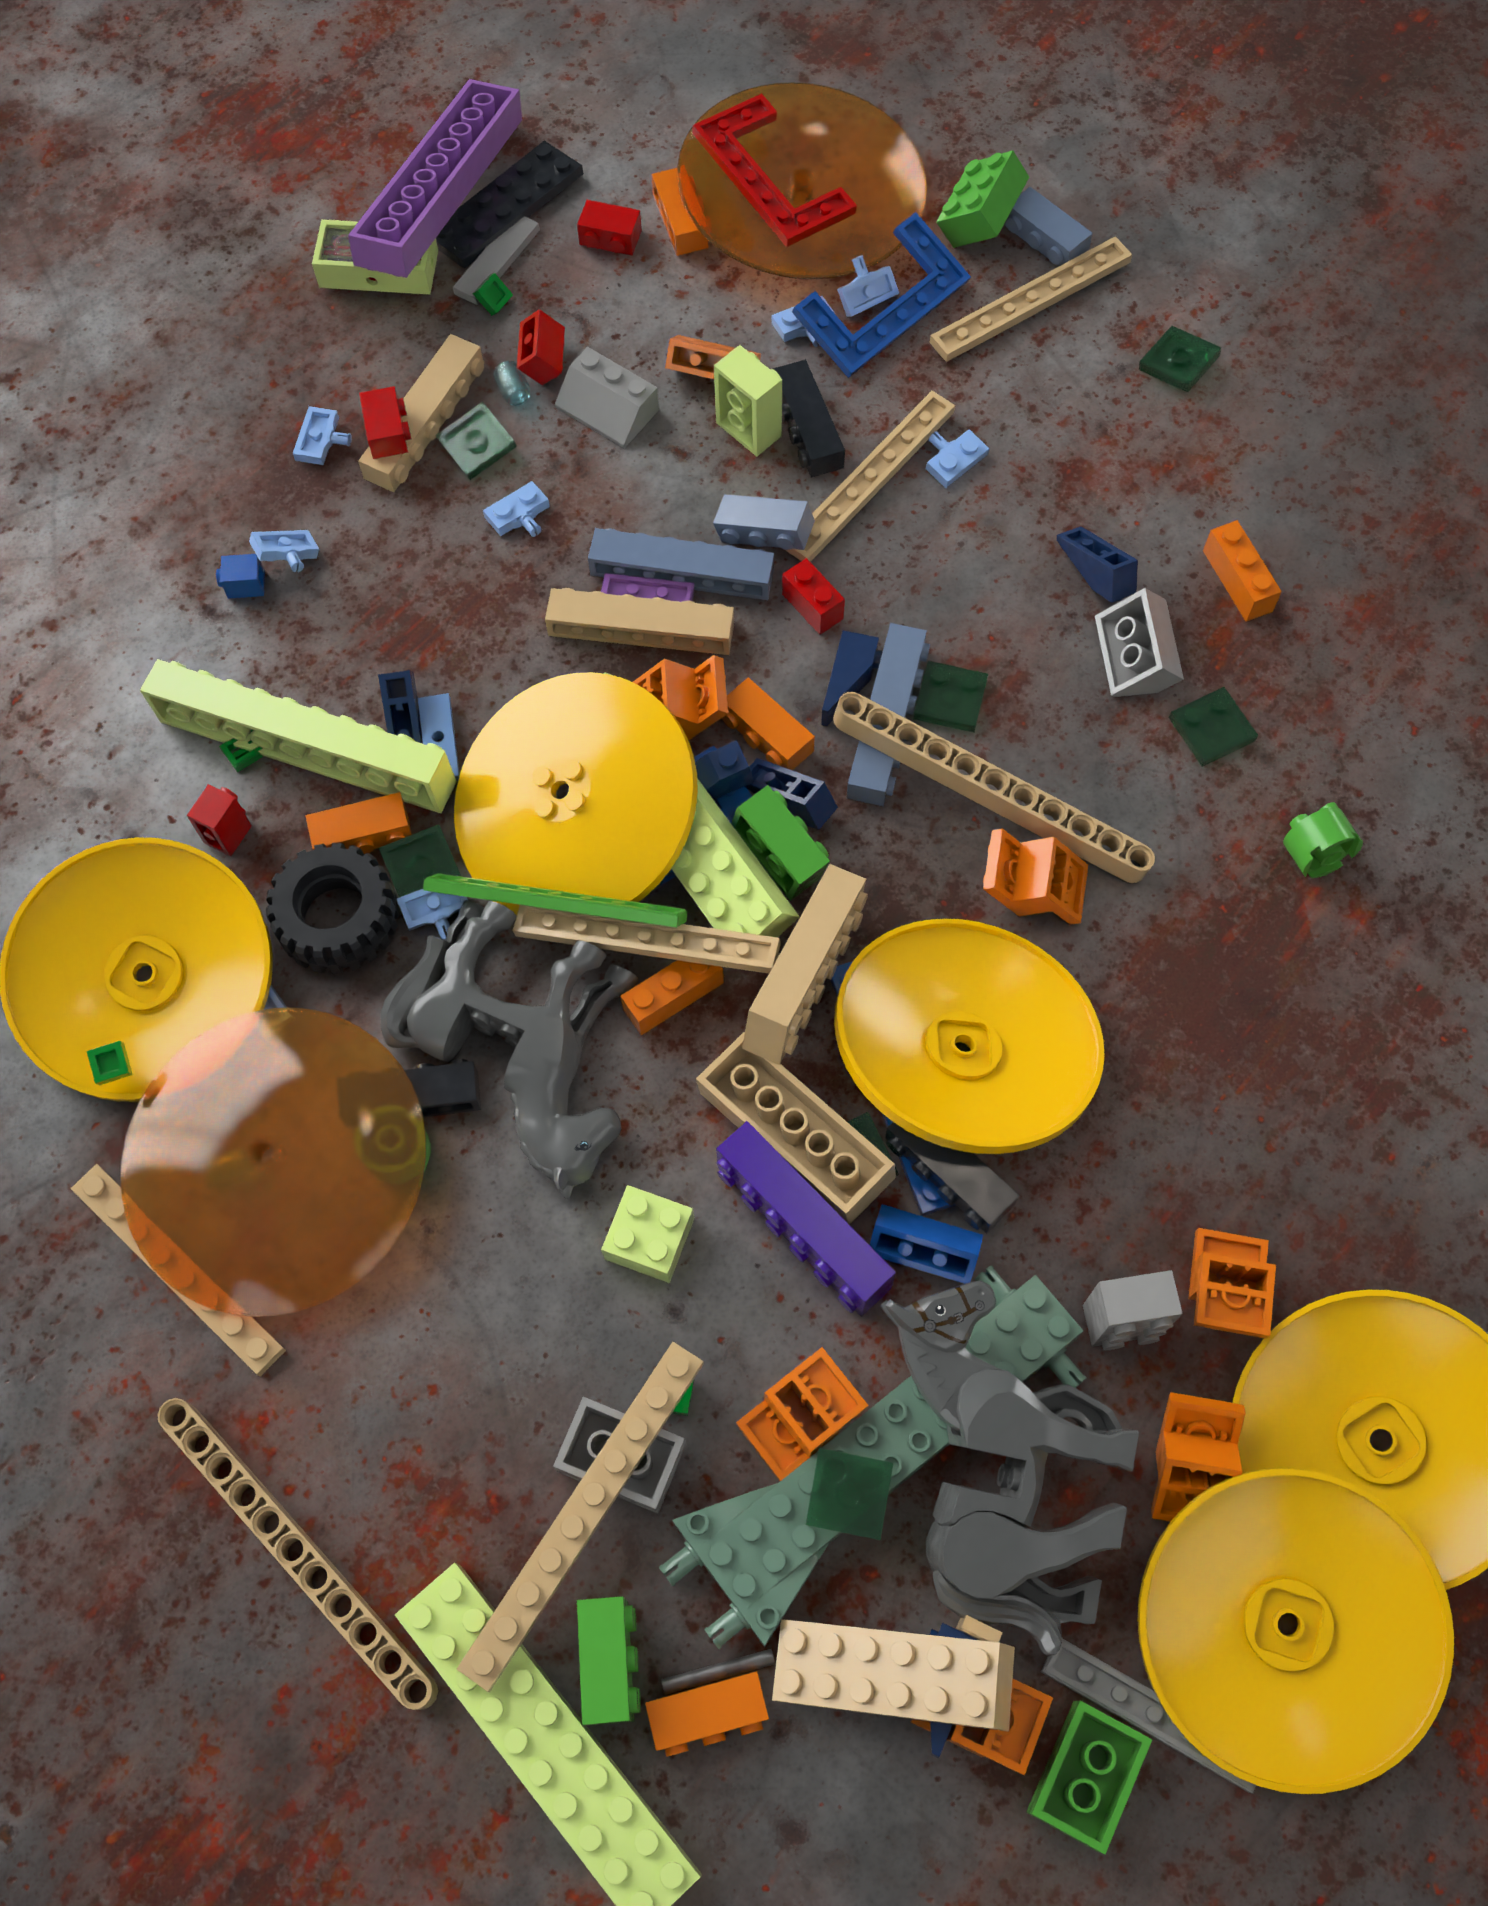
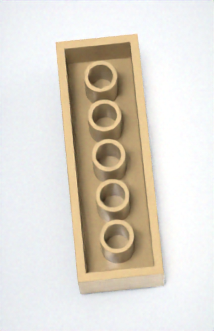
M829 864L749 1009L742 1049L779 1065L786 1053L790 1055L793 1053L799 1036L796 1035L799 1028H806L812 1015V1010H810L812 1004H818L824 993L825 985L823 983L825 979L831 980L838 965L836 958L838 954L842 956L845 954L851 939L848 935L851 931L856 932L861 923L863 914L860 912L868 897V894L863 892L866 878Z
M743 1032L696 1078L700 1094L738 1128L748 1121L850 1225L896 1178L895 1163L784 1066L742 1049L745 1032Z
M781 1619L772 1701L1009 1731L1015 1647L1000 1642Z

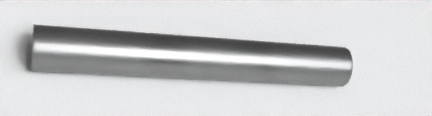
M772 1649L661 1679L665 1695L771 1666L775 1664Z

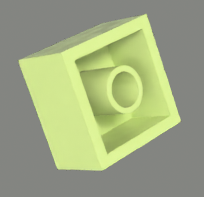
M627 1185L601 1249L604 1259L670 1283L694 1221L693 1208Z

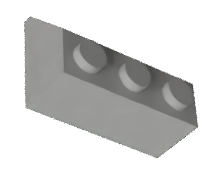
M587 346L569 366L556 399L555 408L625 449L659 411L658 389L653 384Z
M1144 588L1095 615L1111 696L1122 697L1159 693L1184 680L1166 599Z

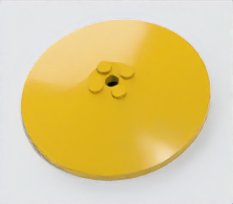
M592 672L573 673L545 680L518 694L505 704L481 730L472 744L460 772L455 795L454 824L460 854L470 875L474 879L633 902L641 901L659 885L671 870L683 850L693 824L698 785L695 759L688 738L675 716L661 701L644 688L621 677ZM563 784H568V794L562 799H557L558 788ZM493 901L504 905L517 916L519 904Z
M137 837L102 843L70 857L55 867L30 891L18 908L6 934L0 958V996L7 1023L23 1051L41 1070L63 1085L78 1092L100 1099L130 1102L154 1100L174 1095L197 1085L219 1071L244 1046L256 1028L264 1011L272 981L273 956L269 930L260 907L244 883L229 868L204 851L187 844L160 838ZM143 966H151V978L145 982H139L136 976L137 971ZM122 1041L125 1044L133 1075L100 1086L95 1084L87 1051Z
M931 919L897 927L872 941L859 953L847 970L838 992L834 1017L835 1035L840 1055L855 1084L864 1096L891 1121L906 1131L942 1147L977 1154H1003L1042 1145L1062 1134L1080 1118L1091 1102L1100 1083L1104 1065V1040L1099 1020L1088 996L1068 970L1055 958L1032 942L999 927L963 919ZM955 1043H965L971 1051H961L956 1047Z
M1359 1290L1328 1296L1306 1305L1280 1322L1270 1332V1337L1264 1338L1252 1353L1235 1390L1232 1403L1244 1405L1246 1413L1238 1441L1242 1474L1275 1468L1310 1470L1332 1475L1364 1489L1387 1504L1415 1532L1434 1561L1446 1590L1461 1585L1488 1569V1334L1467 1317L1443 1304L1414 1294L1391 1290ZM1377 1429L1386 1430L1392 1438L1390 1448L1385 1451L1375 1450L1370 1443V1436Z
M1275 1468L1247 1472L1213 1485L1191 1500L1167 1525L1148 1559L1142 1578L1138 1600L1139 1643L1149 1681L1160 1704L1183 1736L1205 1757L1225 1771L1257 1786L1287 1793L1323 1794L1345 1790L1368 1782L1397 1765L1416 1747L1431 1727L1445 1699L1454 1658V1629L1451 1608L1440 1573L1419 1537L1396 1512L1371 1493L1340 1478L1310 1470ZM1285 1613H1292L1298 1622L1296 1631L1290 1635H1283L1278 1628V1620Z

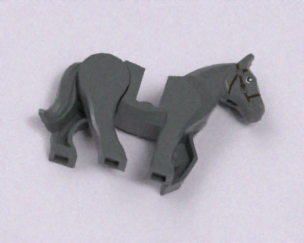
M981 1280L968 1282L923 1297L906 1307L895 1303L891 1299L889 1301L886 1300L881 1305V1308L899 1328V1337L905 1362L913 1381L933 1412L941 1421L946 1423L949 1444L1006 1456L1005 1464L1000 1465L997 1475V1485L1001 1487L1000 1494L942 1482L933 1512L936 1520L931 1525L926 1538V1557L933 1572V1581L938 1599L947 1609L961 1618H965L968 1615L985 1624L1005 1625L1021 1629L1035 1638L1045 1655H1056L1062 1644L1061 1623L1074 1621L1084 1624H1095L1102 1580L1086 1576L1063 1586L1053 1588L1049 1587L1037 1576L1067 1568L1097 1552L1120 1549L1127 1507L1117 1503H1110L1091 1510L1072 1523L1049 1530L1026 1527H1031L1039 1504L1048 1453L1074 1459L1089 1460L1097 1464L1110 1465L1121 1470L1132 1471L1139 1430L1123 1429L1113 1410L1068 1384L1056 1385L1032 1393L1023 1382L1009 1371L988 1364L968 1352L966 1345L975 1324L979 1319L988 1315L996 1306L994 1291L989 1284ZM1070 1417L1077 1422L1078 1426L1069 1421L1064 1420V1418Z

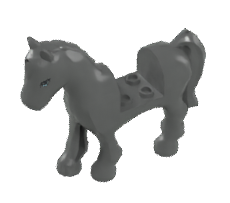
M465 900L459 909L458 917L447 929L446 940L433 935L428 936L423 958L397 983L385 999L381 1010V1031L384 1042L392 1048H420L437 1059L449 1062L461 1050L475 1024V1028L488 1036H493L496 1033L505 1037V1042L515 1048L505 1073L504 1088L512 1093L511 1100L515 1104L513 1114L517 1135L520 1140V1149L528 1157L530 1165L535 1170L543 1172L545 1176L555 1181L557 1188L562 1192L564 1198L569 1199L573 1186L589 1181L600 1155L619 1137L622 1130L620 1118L617 1112L611 1108L600 1107L582 1115H567L569 1089L578 1071L583 1044L590 1028L605 1005L613 998L621 996L635 987L639 979L627 969L617 965H610L605 972L603 980L585 986L578 1006L570 1015V995L574 985L587 971L600 967L607 956L595 945L577 940L570 956L555 961L551 968V987L545 1005H521L491 997L485 994L475 982L474 970L476 961L483 947L497 933L510 929L517 916L513 911L497 902L488 901L484 908L475 902ZM407 1028L410 1036H405L404 1034Z

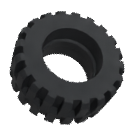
M324 843L314 845L315 850L306 852L304 849L296 853L298 858L294 861L288 859L281 866L284 871L281 874L276 873L271 881L274 889L267 891L266 901L269 905L266 908V915L271 923L270 927L284 951L302 967L306 968L310 965L314 972L324 973L326 968H329L332 974L343 973V968L350 967L354 971L361 968L359 963L365 960L371 963L378 957L376 951L379 948L385 950L390 944L388 934L394 935L398 926L395 920L399 917V906L396 902L397 896L383 866H380L377 859L370 853L364 855L361 848L353 845L346 849L344 843H332V847L326 848ZM346 888L357 891L362 895L360 907L355 915L338 927L318 929L305 923V916L309 906L324 892L332 889Z

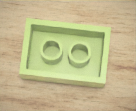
M739 345L714 365L716 423L757 457L782 437V379L775 370L769 369L760 362L753 352H748Z

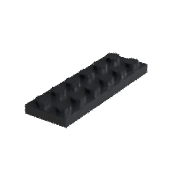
M544 140L457 208L436 237L438 250L465 269L478 258L491 242L524 216L529 218L584 174L582 165Z

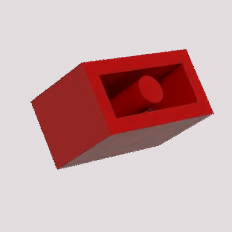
M587 199L577 223L579 245L633 256L642 232L640 210Z
M540 309L521 321L516 368L542 386L550 380L557 378L563 369L565 327Z
M395 386L360 392L367 441L373 459L408 453L406 440H411L412 438L408 421L403 422L402 420L403 416H407L404 398L397 397Z
M807 558L782 574V595L819 635L844 619L845 598Z
M208 784L188 812L187 817L204 844L231 857L252 825L245 815V809L237 801L238 796L225 787L218 789Z

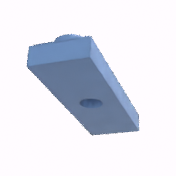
M449 693L418 698L423 744L433 743L445 751L456 781H458L460 772Z

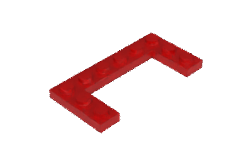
M761 93L694 124L692 134L782 243L788 247L856 214L857 205L842 187L834 189L797 208L791 205L737 140V138L777 120V110Z

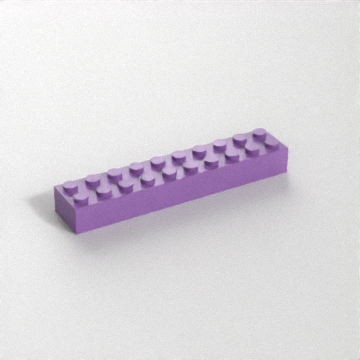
M472 79L467 81L349 233L348 238L354 266L392 274L397 277H408L522 121L519 89Z

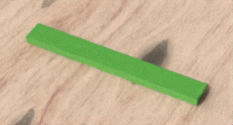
M439 873L424 879L423 890L676 928L686 923L687 910L682 908Z

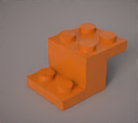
M716 655L711 656L695 669L664 658L633 681V683L650 692L670 710L683 728L688 740L728 714L724 658Z
M1003 828L992 830L990 845L988 846L986 872L983 878V890L1019 917L1054 912L1069 925L1079 924L1082 919L1088 864L1055 837L1021 843Z
M1198 1228L1195 1231L1188 1298L1189 1300L1196 1301L1194 1326L1265 1339L1270 1337L1276 1265L1267 1263L1269 1240Z
M821 1347L764 1392L765 1400L738 1420L736 1425L776 1478L782 1481L835 1438L842 1428L865 1411L869 1405L824 1348Z
M1170 1392L1156 1448L1158 1483L1151 1507L1153 1519L1171 1522L1183 1507L1208 1488L1228 1478L1242 1475L1238 1441L1246 1414L1244 1405Z
M1012 1679L1009 1731L953 1724L947 1741L980 1757H986L1021 1775H1025L1053 1697ZM911 1719L910 1723L930 1732V1721Z

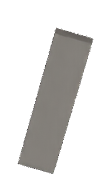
M524 216L491 242L453 286L454 294L478 305L480 302L472 293L490 274L495 272L500 278L540 231L539 223Z

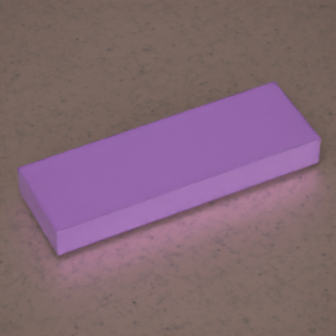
M605 573L601 592L612 595L630 594L635 597L650 599L659 597L665 600L682 602L686 600L693 601L695 584Z

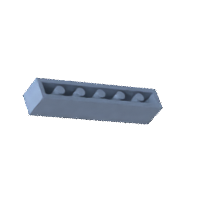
M595 528L588 555L590 576L604 577L605 573L691 582L695 584L694 590L761 600L769 599L774 573V553L766 552L765 550H749L732 545L707 544L703 541L692 542L678 540L674 537L663 538L649 536L644 533L634 534L620 532L611 528Z
M890 623L870 700L906 718L907 714L913 715L917 696L912 694L914 687L920 688L924 670L919 669L921 661L927 662L930 644L925 643L927 630ZM872 725L878 730H884L880 725ZM859 740L848 781L847 799L884 807L886 795L892 796L895 788L896 777H892L893 768L899 769L901 762Z

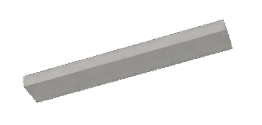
M1063 1638L1061 1648L1057 1654L1047 1657L1041 1673L1246 1792L1253 1794L1256 1787L1255 1784L1242 1780L1220 1768L1198 1751L1183 1736L1170 1720L1155 1692Z

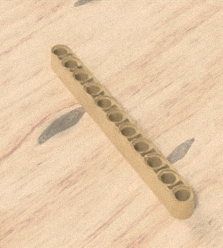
M847 692L839 698L833 717L834 724L839 730L1042 838H1057L1077 856L1129 883L1141 881L1154 865V853L1145 844L858 693ZM844 710H851L855 715L847 714ZM872 725H880L884 730H878ZM901 740H908L912 745L904 744ZM929 754L937 755L940 760L931 758ZM957 769L965 770L969 775H963ZM986 784L993 785L997 790H991ZM1015 799L1022 800L1026 806L1019 805ZM1044 814L1050 815L1055 821L1048 820ZM1073 830L1080 831L1083 837L1076 835ZM1102 845L1108 846L1112 852L1106 851ZM1131 860L1137 861L1141 867L1135 866Z
M169 1399L163 1403L158 1412V1422L397 1700L403 1706L412 1710H424L432 1706L438 1694L435 1680L197 1408L182 1399ZM185 1409V1420L180 1425L174 1426L173 1417L175 1413ZM208 1435V1446L202 1452L197 1453L195 1450L196 1441L201 1436ZM230 1461L232 1463L231 1473L228 1477L220 1479L218 1477L219 1467L224 1462ZM253 1487L256 1494L255 1499L248 1506H243L241 1503L243 1492ZM277 1514L279 1525L275 1531L267 1534L264 1528L265 1521L269 1516ZM301 1541L303 1545L302 1555L297 1560L290 1561L288 1557L289 1547L294 1542ZM324 1568L327 1572L326 1583L321 1588L315 1589L312 1585V1576L315 1571ZM349 1596L352 1603L351 1610L347 1615L339 1617L336 1613V1603L341 1597ZM372 1623L376 1628V1638L371 1644L364 1645L360 1640V1632L365 1625ZM397 1652L401 1657V1666L397 1672L389 1674L385 1669V1659L390 1653ZM421 1680L426 1685V1696L421 1702L414 1703L410 1698L409 1690L414 1682Z

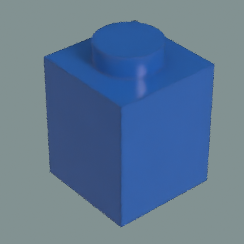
M256 554L221 556V568L216 570V579L218 586L223 587L228 599L264 596L265 570Z

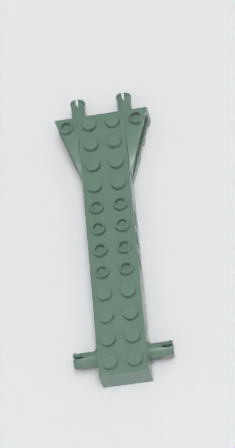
M992 1265L985 1269L986 1272H981L975 1278V1281L981 1280L991 1286L996 1298V1306L988 1315L981 1318L975 1324L966 1345V1350L988 1364L1009 1371L1023 1383L1043 1367L1045 1369L1049 1367L1063 1385L1068 1384L1074 1388L1080 1385L1087 1377L1080 1372L1065 1352L1067 1351L1066 1348L1079 1338L1083 1329L1037 1275H1034L1017 1290L1015 1288L1011 1290ZM910 1376L779 1483L728 1499L672 1520L674 1526L685 1539V1547L658 1567L664 1576L678 1567L666 1577L670 1584L675 1586L680 1579L696 1566H705L731 1601L729 1604L731 1609L704 1629L710 1639L721 1629H724L720 1635L712 1640L718 1649H721V1646L744 1627L747 1630L751 1628L765 1647L827 1546L950 1445L947 1425L933 1412L920 1394L912 1376Z

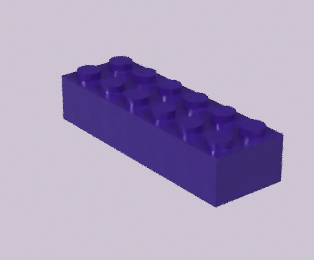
M748 1121L716 1148V1164L719 1169L717 1174L721 1180L730 1188L735 1185L743 1194L741 1199L745 1205L753 1212L759 1210L767 1218L765 1224L769 1230L777 1237L783 1235L791 1243L789 1249L793 1255L801 1262L807 1260L815 1268L813 1271L814 1276L826 1288L831 1285L840 1294L838 1300L850 1313L856 1311L862 1317L892 1288L896 1272Z

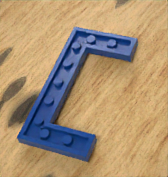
M917 212L899 224L893 231V234L928 275L855 334H852L816 291L802 300L792 310L795 317L848 378L964 286L971 278Z

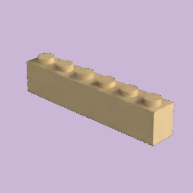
M452 334L448 336L404 397L407 416H403L402 420L403 422L408 421L412 438L411 440H406L408 453L373 459L370 447H368L358 461L365 480L392 492H395L400 483L405 482L412 466L422 458L424 449L431 440L437 437L439 428L446 419L452 416L456 404L467 395L471 383L483 372L484 361L480 346Z
M551 588L545 622L548 636L729 655L734 628V607H727L723 604H698L688 600L679 602L659 597L650 599L635 597L630 594L612 595L601 591L584 592L575 591L571 588Z

